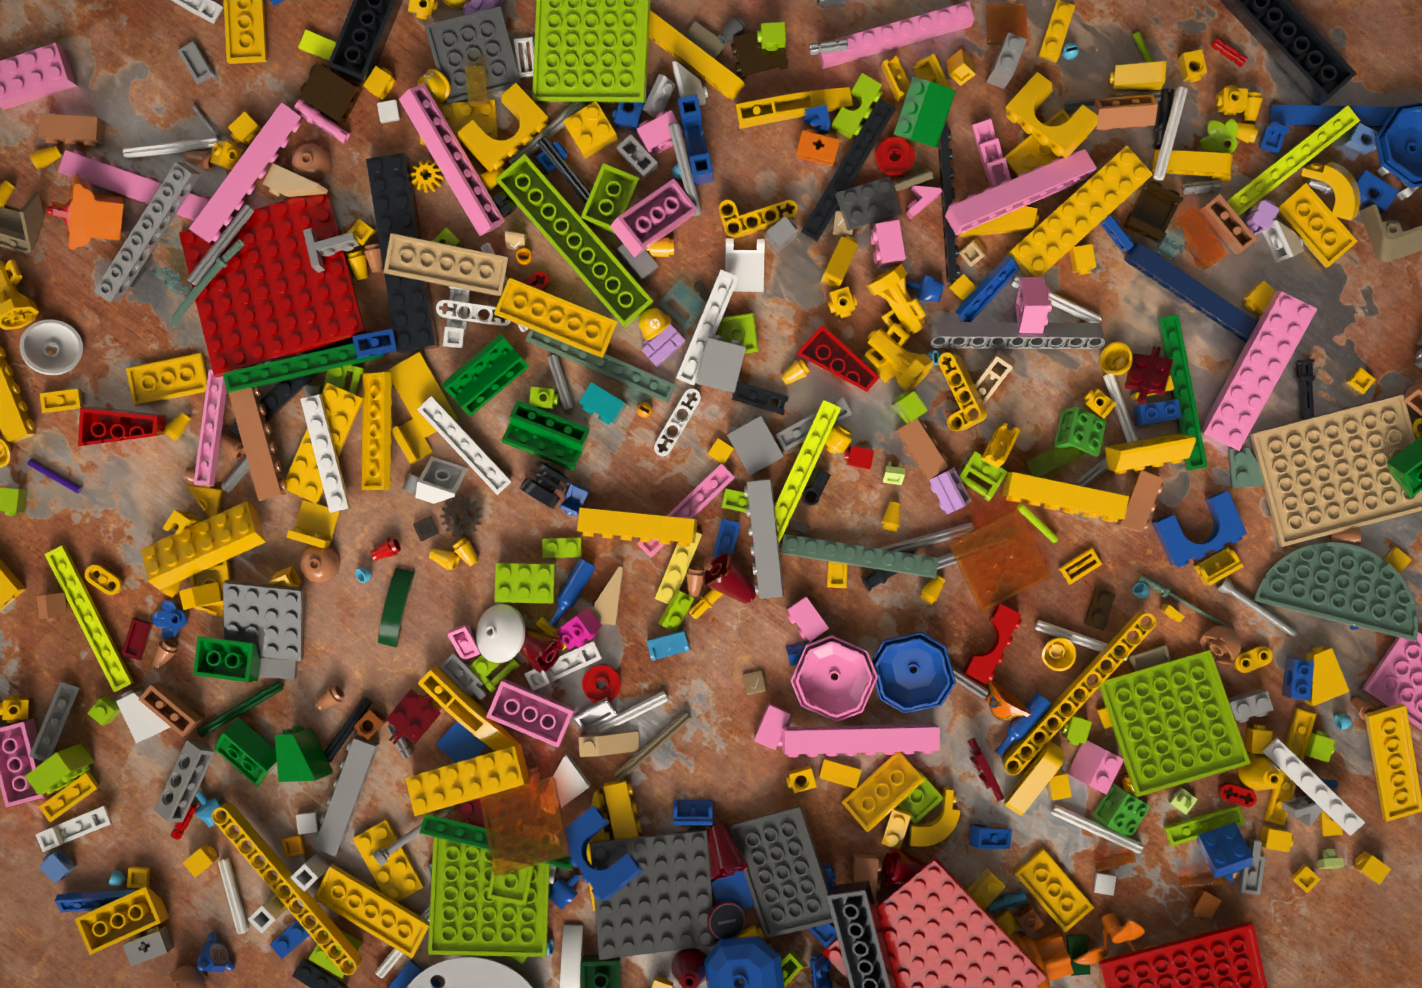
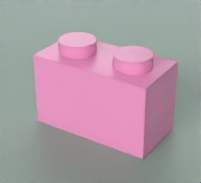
M806 596L787 608L789 613L786 616L792 624L797 623L800 627L798 633L803 640L808 638L811 642L829 629Z
M768 703L755 733L754 741L776 750L777 746L781 747L782 727L790 726L793 719L790 717L791 713Z

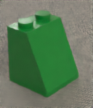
M296 725L292 726V728L283 729L282 733L275 735L278 782L315 781L333 774V769L327 761V757L324 756V751L312 728Z

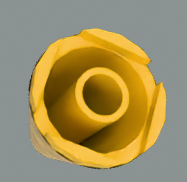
M1248 753L1251 764L1238 767V776L1241 782L1252 790L1275 789L1283 783L1281 771L1266 754Z

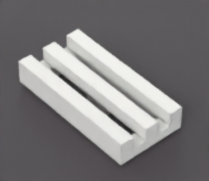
M533 37L514 39L516 64L520 79L533 76V71L529 72L526 42H529L533 70ZM519 43H522L525 72L521 70Z

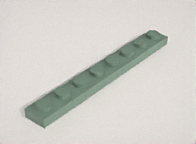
M531 329L526 338V341L665 403L669 402L676 386L607 354L602 359Z
M784 534L781 554L929 578H936L939 558L789 534Z

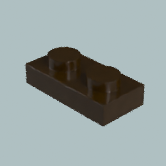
M1095 587L1084 625L1104 631L1116 594Z

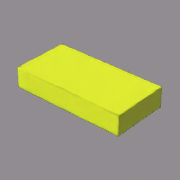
M305 30L298 48L329 61L336 42Z

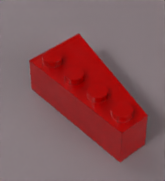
M823 325L796 353L866 392L880 378Z
M92 406L80 408L78 447L165 434L163 431L165 429L164 426H166V415Z

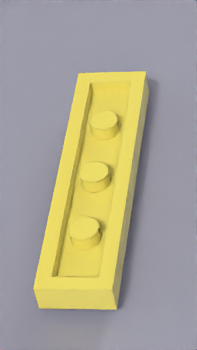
M696 532L695 544L690 543L689 547L678 546L677 543L656 594V600L669 604L676 589H680L702 534Z

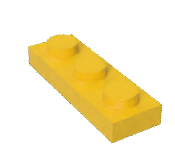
M1060 0L1055 2L1038 54L1039 58L1055 63L1058 61L1076 5Z
M86 772L39 806L49 822H52L100 786L90 772Z

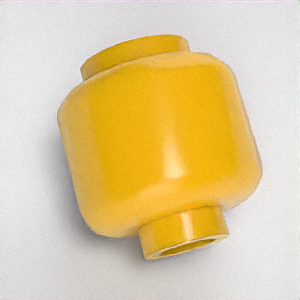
M840 424L833 426L825 443L827 445L826 449L833 454H836V452L844 453L852 442L851 431Z

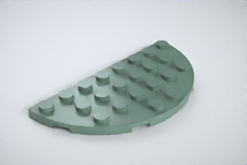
M1337 542L1308 545L1289 553L1274 564L1265 574L1253 599L1256 602L1417 641L1418 616H1416L1414 598L1405 580L1392 565L1376 556L1375 553L1352 544Z

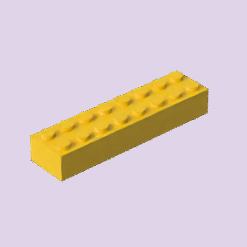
M1128 146L1124 147L1007 255L1014 259L1020 270L1027 277H1041L1147 181L1153 173Z

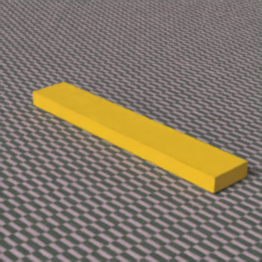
M1295 708L1285 745L1303 762L1317 714ZM1279 768L1283 775V783L1280 787L1272 789L1264 820L1285 826L1288 813L1281 809L1282 802L1293 799L1297 784Z

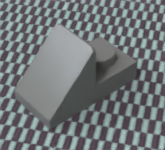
M1308 795L1283 801L1281 806L1282 810L1292 817H1297V819L1308 826H1311L1323 811Z

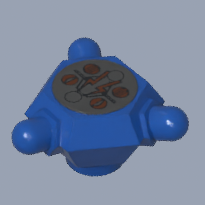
M215 932L209 933L208 940L204 943L197 960V969L207 972L233 971L235 963L229 961L230 954L224 944L218 942Z

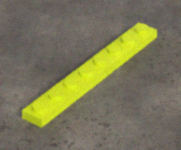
M1349 106L1344 107L1226 202L1240 216L1360 121Z
M823 400L775 505L779 543L840 413L841 407Z
M62 545L46 553L45 556L113 692L133 684L134 682L66 546Z

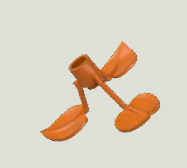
M1115 913L1107 914L1101 918L1105 928L1102 931L1104 947L1092 949L1072 960L1078 964L1090 965L1108 956V935H1110L1114 943L1126 941L1133 952L1137 951L1130 940L1139 938L1145 931L1140 924L1131 919L1122 928Z

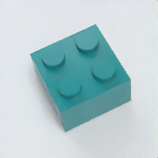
M592 382L579 401L582 404L581 409L591 415L594 412L599 415L598 419L607 425H610V423L616 424L627 406L625 402Z

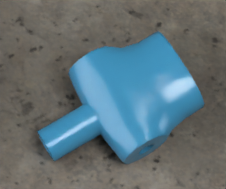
M201 790L196 794V797L202 805L195 810V813L210 828L216 824L212 819V813L222 805V801L217 796L208 800Z

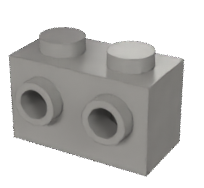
M1260 688L1228 698L1237 723L1246 722L1249 720V717L1255 715L1256 717L1265 716L1268 714V711L1273 710L1268 691Z

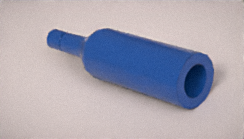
M581 557L578 559L557 597L558 607L549 622L550 625L556 627L564 612L576 604L596 568L594 564Z
M1036 692L1025 705L1032 714L1028 717L1016 716L1008 725L1005 739L996 748L995 752L1001 756L1013 742L1022 740L1052 704Z

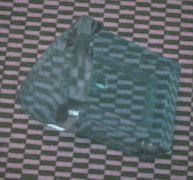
M1176 229L1166 235L1157 245L1155 253L1172 261L1179 253L1184 252L1185 238L1182 229Z
M632 387L622 388L624 399L631 410L635 409L634 406L652 399L650 395Z

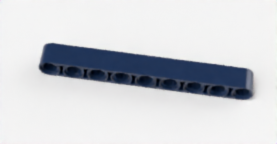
M1139 242L1133 244L1134 246L1124 258L1129 265L1247 343L1258 323L1256 320Z

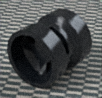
M505 191L498 193L492 198L503 218L510 215L516 209V205L509 201Z

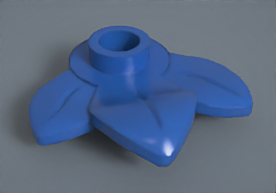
M164 600L162 601L163 610L153 614L152 622L157 627L162 628V638L168 639L176 636L179 629L188 623V615L185 611L178 609L175 602Z

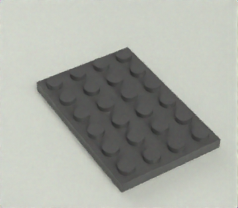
M802 805L734 823L729 826L731 834L749 866L744 871L765 939L833 923L827 899L829 887Z

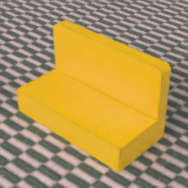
M413 419L402 426H395L391 429L409 463L414 464L433 452Z

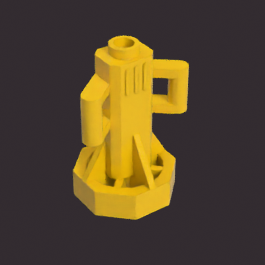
M14 259L9 260L7 264L0 261V328L4 330L22 328L35 321L39 313L35 302L18 292L16 286L22 279V275Z
M897 264L872 279L866 287L871 295L878 294L886 299L892 309L881 316L888 329L894 324L890 316L895 313L900 321L898 325L900 327L903 326L907 333L912 331L914 334L923 328L922 325L925 323L923 317L927 314L918 299H911L905 285V276L908 273L902 264Z
M894 323L887 333L882 329L874 330L870 333L867 343L872 349L867 351L863 357L876 369H880L889 363L894 369L898 386L905 392L907 390L909 392L927 376L934 363L925 353L923 355L903 349L902 347L910 335L898 324ZM894 332L901 338L899 343L891 338ZM878 353L883 359L879 361L874 354Z

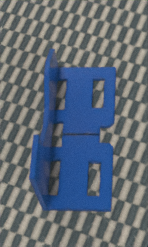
M809 640L804 641V644L796 643L786 646L790 666L798 664L802 655L801 651L805 648L806 644L810 643Z

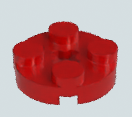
M896 136L885 139L879 145L875 154V162L879 171L891 177H898L907 173L913 165L915 158L913 147L904 138ZM893 152L900 156V159H897L896 162L889 157Z
M604 664L593 666L583 677V691L587 698L594 703L606 697L612 701L617 697L621 689L620 675L611 666ZM604 679L607 687L599 689V685L596 682Z

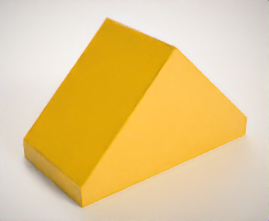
M218 582L179 591L183 610L222 601Z

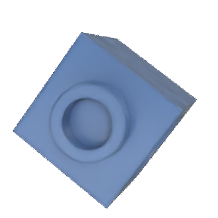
M1359 123L1351 128L1343 145L1365 155L1377 148L1375 137L1378 132ZM1361 136L1366 139V144L1361 141Z
M60 849L54 853L52 851L49 852L42 859L44 862L39 868L56 884L63 880L77 865Z

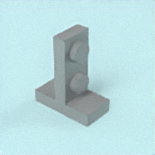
M311 228L303 230L311 266L317 272L325 271L322 256H332L335 252L342 250L350 251L354 247L359 246L358 238L353 232L318 241L317 234Z

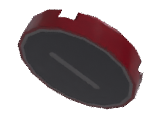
M721 901L715 904L707 916L708 929L719 940L737 938L742 933L746 923L744 911L738 904L732 901Z

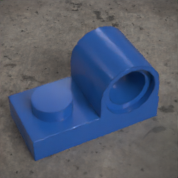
M971 824L969 845L978 849H1010L1012 829L991 828L982 824Z

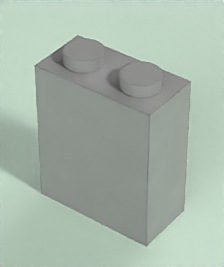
M1008 32L1000 45L987 78V83L1002 89L1007 86L1013 77L1027 39Z
M712 334L711 337L707 336L696 377V384L735 393L746 349L745 345H742V341L731 339L730 342L724 341L723 336Z
M756 415L745 420L747 424L740 427L738 424L729 429L730 433L727 434L749 476L784 457L761 416L757 418Z

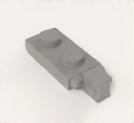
M455 652L440 665V668L466 694L468 693L470 696L475 694L480 700L488 694L481 687L484 683Z
M1250 838L1248 847L1253 855L1252 866L1241 870L1238 890L1240 893L1261 894L1266 857L1264 856V851L1261 850L1262 842L1258 839Z

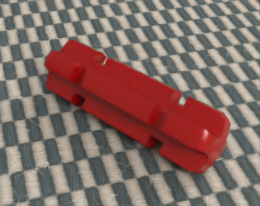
M1216 38L1211 45L1214 50H1219V53L1229 60H1234L1235 64L1239 67H1242L1248 59L1244 54L1240 55V51L1228 43L1224 44V41L1220 38Z
M191 803L183 822L176 823V828L170 834L172 838L176 840L182 838L183 831L186 830L193 817L192 815L195 814L196 805Z

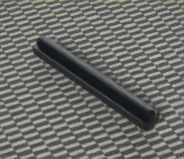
M543 136L538 140V145L582 201L586 203L591 192L547 136Z
M362 697L325 750L324 756L327 757L329 763H331L350 736L356 723L371 706L372 701L369 698Z

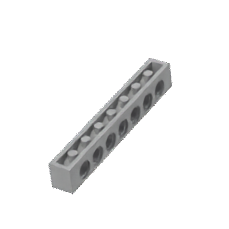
M175 162L94 292L110 303L121 301L201 176L199 172L186 163Z

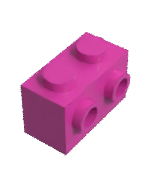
M588 607L556 630V632L570 650L574 646H577V648L581 647L598 635L597 630L602 625Z

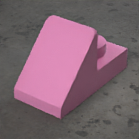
M912 186L911 191L920 201L915 199L907 206L909 210L906 215L911 220L943 192L942 189Z
M463 625L447 631V635L462 661L480 654L477 643L472 636L470 625Z

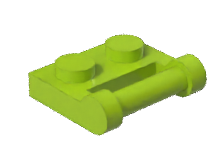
M349 365L328 370L323 390L327 382L345 389L350 371L353 372L349 391L356 394L360 376L363 374L364 369Z
M974 451L960 472L959 477L963 484L984 496V499L989 502L1008 472L1001 467L996 468L981 459L982 455ZM971 472L990 484L991 487L987 490L968 478L967 474Z
M481 655L469 668L493 692L497 689L496 686L510 672L521 665L515 658H512L508 661L509 664L492 680L487 676L500 663L491 662Z

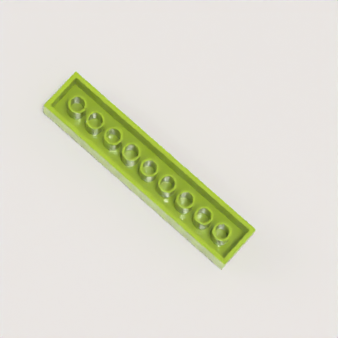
M525 154L495 179L624 329L637 320L645 310L654 305L649 295Z

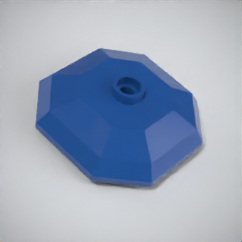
M1422 102L1396 106L1375 137L1380 165L1411 188L1421 187Z
M922 631L883 640L872 658L878 675L875 684L880 700L902 713L942 706L956 684L946 645ZM915 666L917 671H911L910 667Z
M759 936L720 939L704 960L707 988H785L780 954ZM743 978L744 984L739 983L738 979Z

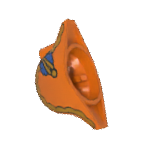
M993 680L989 682L991 693L985 701L989 704L990 712L995 718L1001 721H1008L1016 716L1028 717L1032 714L1003 687Z

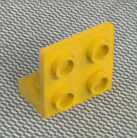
M303 500L294 530H288L286 537L317 547L328 548L331 545L340 511L330 513L329 508Z

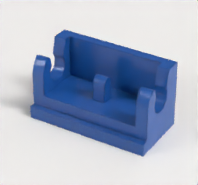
M827 105L805 109L804 124L817 126L814 129L815 131L827 134L831 124Z
M674 800L673 825L713 824V800Z

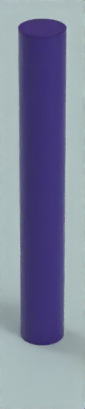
M32 458L28 461V466L77 494L81 492V486Z

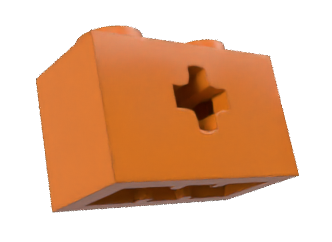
M812 129L802 130L796 157L833 166L840 140L836 139V136L832 134H825L824 136L817 134L818 132ZM817 143L821 144L819 150H816Z

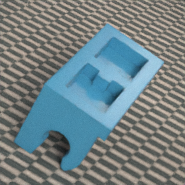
M685 630L646 641L652 661L690 651Z

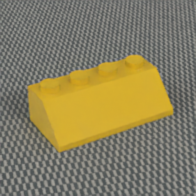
M1175 433L1106 446L1107 470L1114 471L1115 474L1127 473L1128 469L1138 471L1144 470L1145 466L1149 465L1161 467L1164 466L1165 462H1170L1171 464L1181 463L1182 459L1190 457L1196 437Z
M146 886L76 918L75 921L89 955L151 928L170 917L162 899Z

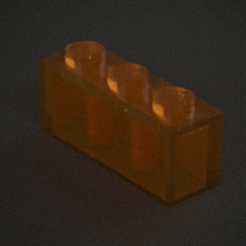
M1195 206L1170 222L1173 233L1180 237L1183 241L1184 249L1191 253L1193 262L1202 271L1228 255Z

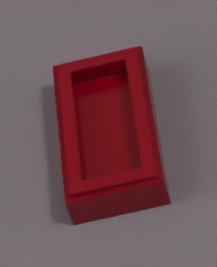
M132 618L121 655L139 661L142 660L153 623L139 618Z

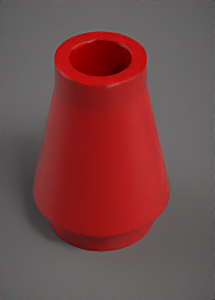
M387 538L379 546L371 550L370 553L372 558L377 561L398 555V552L401 551V546L396 538Z

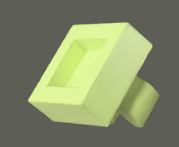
M889 461L883 474V483L902 485L905 468H902V463H899L898 467H892V461Z
M1179 787L1169 800V803L1187 815L1198 799L1182 787Z
M1335 849L1322 850L1323 859L1317 861L1318 869H1338L1344 866L1343 858H1336Z

